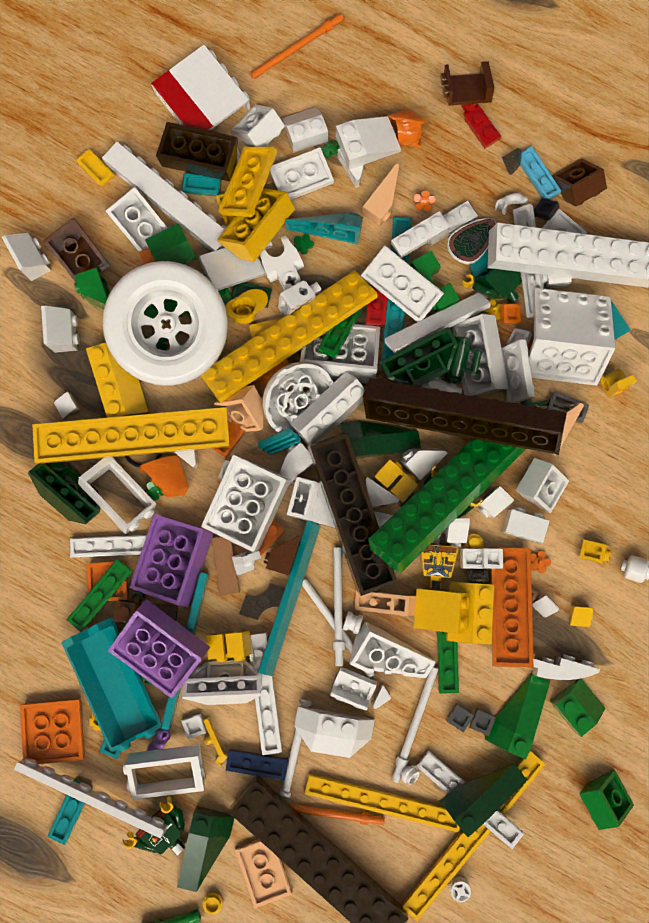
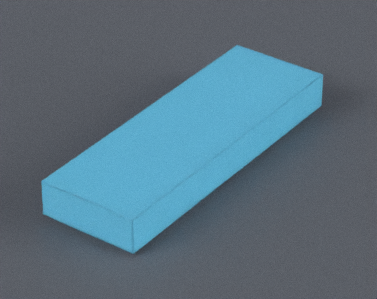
M532 146L516 155L515 159L541 198L550 200L562 192Z

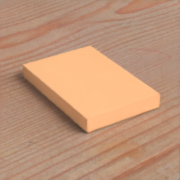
M257 839L235 848L254 909L292 895V889L282 860Z

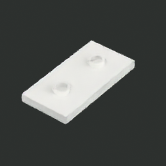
M385 245L361 275L417 322L426 317L444 294Z

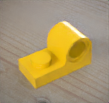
M621 369L602 375L600 379L608 398L626 391L637 382L634 375L626 377Z

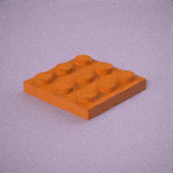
M81 698L20 705L23 759H34L37 761V764L85 759Z

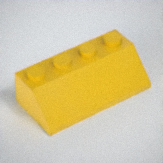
M263 188L253 216H236L217 241L239 259L255 262L285 223V220L295 210L287 192Z
M102 343L86 348L107 418L149 413L139 379L126 372L117 363L107 344Z

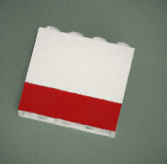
M205 45L151 83L154 93L180 125L210 131L241 107L245 106L247 110H250L248 94L240 90L237 80L228 75L225 65L223 63L219 64L215 53L211 49L208 50Z

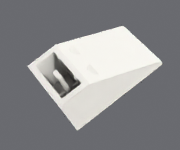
M296 477L287 516L335 528L320 483Z

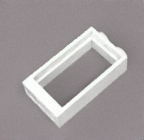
M113 457L103 458L79 477L78 484L125 534L129 531H135L141 525L139 522L144 518L146 520L155 513L156 503ZM109 469L146 507L127 524L90 486L92 482Z
M200 744L128 753L127 761L123 763L124 775L128 777L127 791L131 792L132 800L204 791L206 778ZM191 762L193 778L137 784L136 768Z

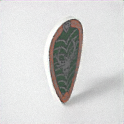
M492 218L478 219L453 232L447 241V248L451 256L465 264H472L478 261L488 249L489 230L496 225V221Z

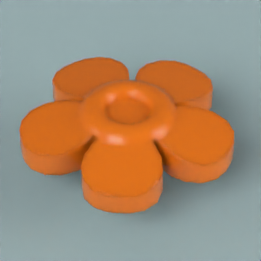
M423 190L422 196L417 193L414 196V201L418 202L415 208L422 210L424 206L425 211H430L432 209L431 204L435 202V197L433 195L429 196L428 190Z
M539 551L537 555L531 554V562H533L531 563L532 571L546 572L545 566H550L551 560L545 558V552Z

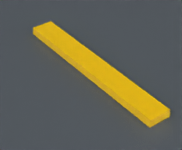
M309 773L304 793L306 795L458 833L460 831V827L455 823L444 806Z

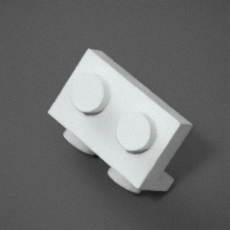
M341 667L332 686L330 696L338 701L351 704L355 708L367 710L369 701L377 686V681Z

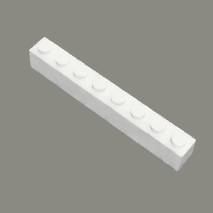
M116 142L102 157L109 169L131 187H135L142 196L175 223H179L181 228L208 250L213 252L225 248L217 239L227 227L218 225L216 219L208 213L206 215L202 211L201 206L196 202H190L188 196L180 190L178 192L174 189V185L168 179L163 180L156 169L147 167L146 162L140 156L135 157L131 149L125 144L122 146Z

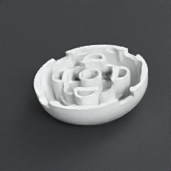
M296 362L284 366L270 378L263 394V411L269 424L278 433L288 428L297 433L290 423L334 383L328 372L313 363ZM304 386L309 387V390L304 392Z

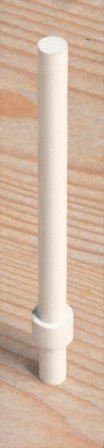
M334 548L335 642H333V650H335V666H343V650H345L342 628L341 548Z
M307 579L303 580V588L335 631V617ZM343 630V642H345V646L352 654L354 644ZM364 671L368 678L375 675V673Z
M432 667L428 674L401 754L397 756L396 768L391 779L396 783H399L401 773L407 767L409 761L407 758L439 670Z

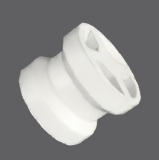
M348 611L343 630H351L354 634H358L363 615L356 616Z
M455 876L449 882V890L454 900L465 902L470 898L471 889L464 877Z

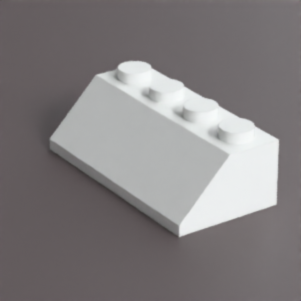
M480 314L452 326L454 337L471 339L472 349L483 351L478 373L474 374L465 371L464 377H462L464 395L482 396L508 390L496 316ZM469 352L466 368L471 369L474 357L473 352Z
M345 372L293 420L290 425L307 445L321 441L363 403L365 389L357 378Z

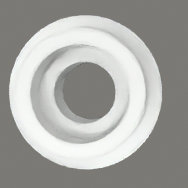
M415 765L405 767L401 773V781L408 785L415 783L420 775Z

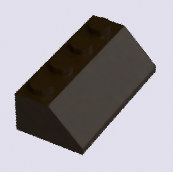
M166 122L156 157L162 167L230 182L237 165L238 138L236 136Z

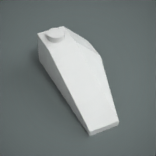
M364 622L355 637L349 663L370 673L378 671L390 675L391 673L403 674V676L426 678L436 662L386 631L368 622Z

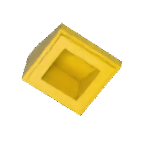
M571 606L570 625L590 627L594 608Z

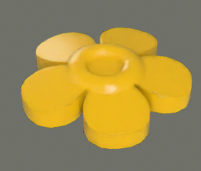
M490 300V308L483 312L488 315H495L496 320H500V305L502 304L496 305L495 300Z

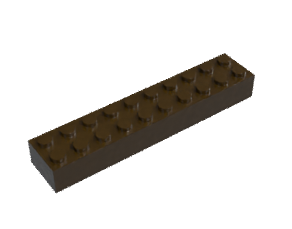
M369 378L363 394L366 419L559 455L567 416L566 412Z
M256 776L231 804L229 813L350 923H406L409 919L407 912L395 898L259 776Z

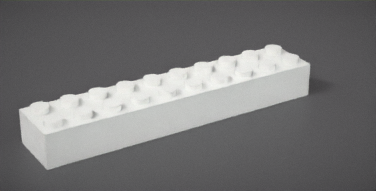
M497 223L489 230L488 268L649 288V243Z

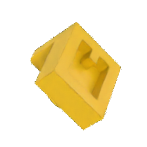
M583 539L579 558L606 565V561H610L612 551L609 550L610 547L606 544Z

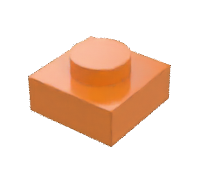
M520 304L500 305L501 324L521 323Z

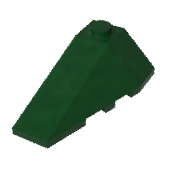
M361 420L341 423L342 433H348L356 459L403 453L412 448H421L419 432L416 430Z
M513 763L454 787L440 801L455 823L469 837L527 781V778Z
M199 806L196 807L191 821L177 888L193 892L198 891L231 835L234 817L231 814Z

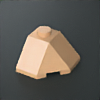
M254 385L244 387L222 403L219 401L214 403L216 408L227 407L228 422L231 423L233 420L240 424L241 429L251 432L263 429V400Z

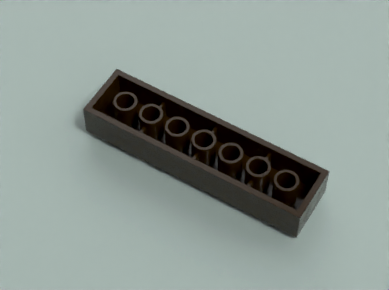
M341 433L307 445L357 592L360 596L398 583L394 569L370 550L368 539L379 529V525L348 433Z

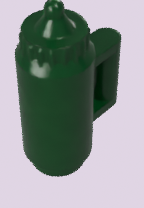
M455 336L458 345L449 372L445 373V380L449 381V383H460L465 371L474 374L478 373L483 351L472 349L471 339ZM469 352L474 353L471 369L466 368Z

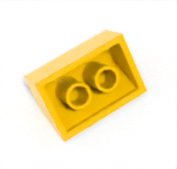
M449 582L450 592L468 593L470 605L466 613L468 627L465 633L446 632V641L492 645L494 585Z

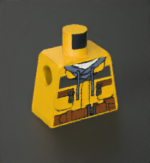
M429 545L420 554L421 573L423 576H430V588L441 589L442 577H452L458 547Z

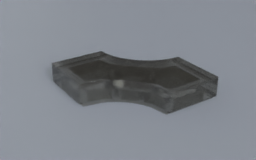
M270 583L268 588L260 595H245L239 614L258 620L266 609L279 607L285 587Z

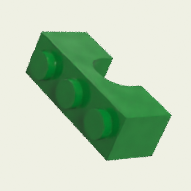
M430 251L413 260L411 267L436 286L432 282L431 277L439 273L441 266L433 252ZM451 283L442 287L436 286L444 294L431 310H435L438 313L458 303L459 297Z

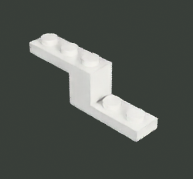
M466 201L443 216L440 211L392 239L391 244L399 257L402 258L426 243L431 247L460 227L477 219L478 215L470 203Z

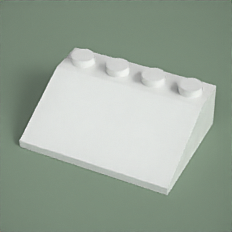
M355 324L336 359L318 352V347L327 332L301 350L300 362H309L320 366L328 372L331 380H337L345 372H348L357 378L360 383H367L369 378L376 379L380 327Z
M233 455L201 527L252 552L258 551L291 479Z

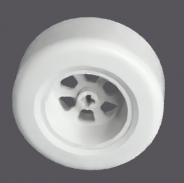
M157 261L134 268L116 283L105 303L103 332L112 356L126 372L146 383L173 386L188 383L199 378L216 363L226 343L228 318L221 295L206 276L185 264ZM165 299L177 301L178 305L174 312L165 311ZM150 304H154L159 312L153 319L144 315V311ZM184 311H189L192 323L181 324L179 315ZM164 320L166 322H168L169 320L171 321L170 325L172 327L170 329H163L164 325L162 324V322ZM143 325H152L155 334L146 339L141 327ZM179 331L188 333L190 336L188 341L182 346L175 339ZM161 337L169 339L170 349L168 351L156 348V344Z

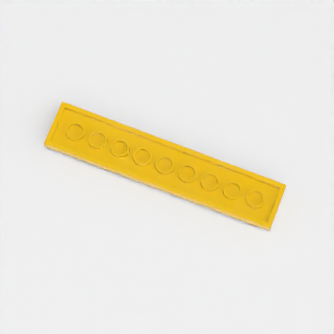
M354 270L315 296L314 300L303 305L293 314H288L216 362L200 377L218 401L222 403L378 297L377 292Z
M227 407L32 424L34 463L36 464L230 447Z

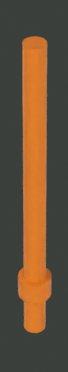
M339 13L332 19L322 22L320 27L250 72L252 78H257L323 33L327 34L333 30L335 25L344 20L343 15Z
M290 804L300 814L357 821L363 825H368V823L384 825L385 817L369 815V812L361 811V813Z

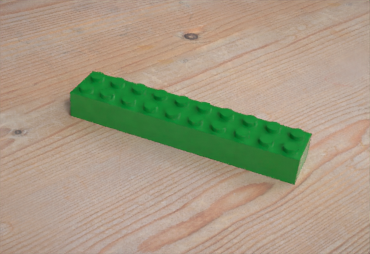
M472 439L368 539L370 550L397 573L401 574L526 449Z

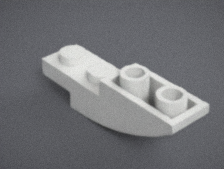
M533 654L534 667L532 674L538 677L572 680L589 677L600 671L599 668L593 667V662L582 660V663L575 661V657L563 654V658L556 656L555 664L553 659L542 657V660L536 659L535 654Z

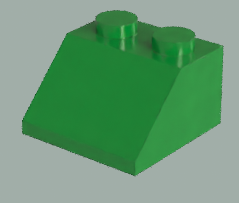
M179 223L145 239L155 262L171 261L185 264L196 258Z
M93 268L74 275L76 279L74 286L77 293H80L83 299L86 298L90 304L104 310L110 291L106 279L99 270Z
M581 678L576 679L550 701L571 729L580 737L597 725L606 709Z
M615 769L587 783L579 793L598 830L619 827L634 806Z

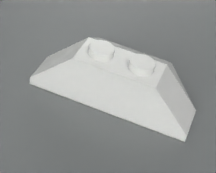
M246 660L206 662L190 674L183 683L182 698L206 705L247 703L261 695L262 674L258 673Z
M298 706L294 726L311 752L350 758L371 740L375 719Z

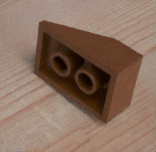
M72 218L43 240L44 244L75 282L74 275L93 268H97L101 273L110 266L75 218Z

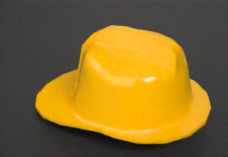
M250 289L226 304L227 315L233 318L235 324H249L254 321L256 314L267 305L268 296L263 290Z

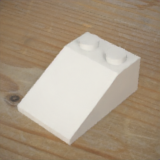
M388 116L356 119L336 126V139L348 170L401 152L399 142Z
M135 187L131 188L105 210L138 251L148 248L145 241L146 238L167 229V226Z

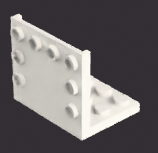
M534 288V340L528 353L532 378L597 386L615 350L611 298L608 296Z

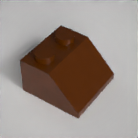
M580 159L552 175L562 190L560 194L564 200L575 207L582 205L588 199L599 195L607 189L604 169L584 159Z
M296 536L273 548L271 553L267 552L264 563L267 564L266 569L289 576L301 537Z

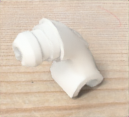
M521 193L506 195L497 200L495 211L497 212V210L501 209L502 214L505 215L508 205L520 204L525 206L528 198Z

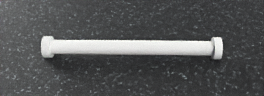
M300 699L301 706H311V701ZM295 730L283 788L279 792V795L283 797H291L290 788L302 739L297 730Z

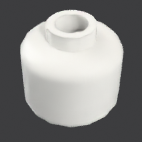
M631 555L628 560H623L621 571H624L625 579L638 583H643L645 579L648 580V559Z

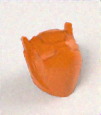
M410 110L386 115L389 117L400 146L421 147L419 141L422 136L424 119H421Z

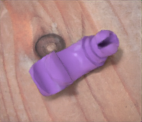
M159 730L155 739L148 746L147 751L163 749L171 737L170 731Z

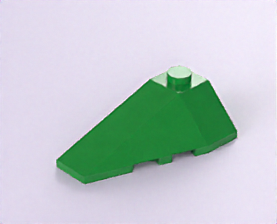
M531 673L511 700L504 705L501 712L495 716L490 734L485 736V740L509 753L527 759L550 681Z

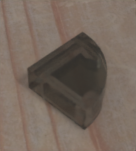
M520 148L502 157L510 175L520 166L522 159Z

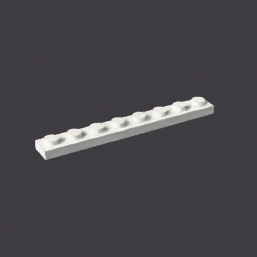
M22 759L17 762L14 768L15 771L156 837L161 838L166 832L168 825L164 824L162 819L158 817L151 818L145 815L146 812L141 809H132L122 800L115 801L109 798V795L105 792L93 791L91 786L85 783L78 784L68 775L61 776L55 773V770L51 767L38 765L34 759Z

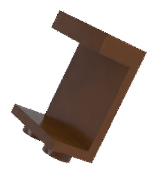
M489 61L481 62L480 74L451 76L448 64L444 66V73H441V85H444L443 97L447 98L448 106L492 102L495 87Z

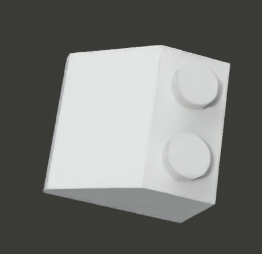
M255 104L231 129V132L248 147H268L270 141L280 135L285 125L273 108Z
M317 107L282 118L293 153L328 142V129Z
M29 233L2 236L19 270L31 281L51 271L48 266L50 260L45 253H41L40 248L42 246L36 237L32 238Z
M41 306L44 345L55 353L78 351L77 345L80 344L78 333H76V326H78L77 315L70 309Z
M534 458L515 491L524 499L551 513L569 480L553 464Z

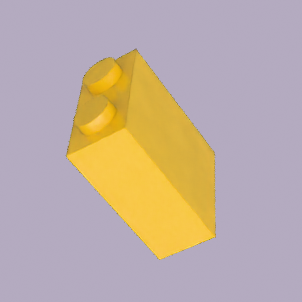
M417 589L414 628L456 634L465 633L468 627L466 613L470 605L468 593Z

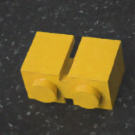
M389 460L374 476V479L387 489L398 476H401L402 478L389 492L399 498V502L403 503L418 487L417 479L410 473L405 474L401 470L403 468L402 465L396 460L393 462Z
M250 630L214 633L206 636L207 645L210 646L208 660L216 659V662H226L228 658H234V661H241L246 659L245 656L252 654Z

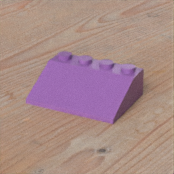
M154 514L130 589L178 606L190 607L213 532Z
M146 599L135 611L108 651L170 698H173L205 656L210 646Z

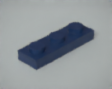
M229 749L225 771L284 781L288 759Z

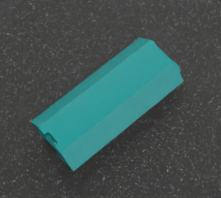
M113 617L73 635L61 643L110 751L119 749L122 752L131 747L130 743L143 736L146 739L157 734L156 729L163 725L139 674L108 651L120 634L113 621Z

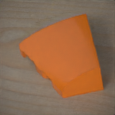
M178 455L159 458L140 465V471H145L152 478L151 482L158 486L167 498L186 495L189 485Z

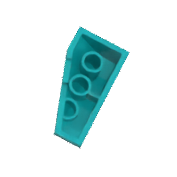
M340 213L286 219L285 228L289 231L358 245L363 217L357 213Z

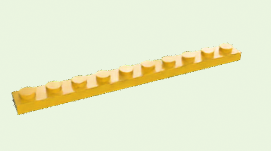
M529 751L527 759L521 758L516 764V767L527 778V781L498 809L504 815L546 765L533 752ZM484 825L479 827L469 837L461 831L401 904L402 908L418 921L491 831Z

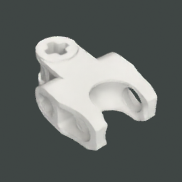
M286 235L281 237L284 248L282 255L272 257L265 249L260 254L263 269L269 282L279 280L284 291L292 287L289 282L292 281L295 285L301 282L297 270L304 268L297 249Z

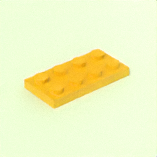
M244 146L218 210L221 215L253 216L278 152L275 147Z

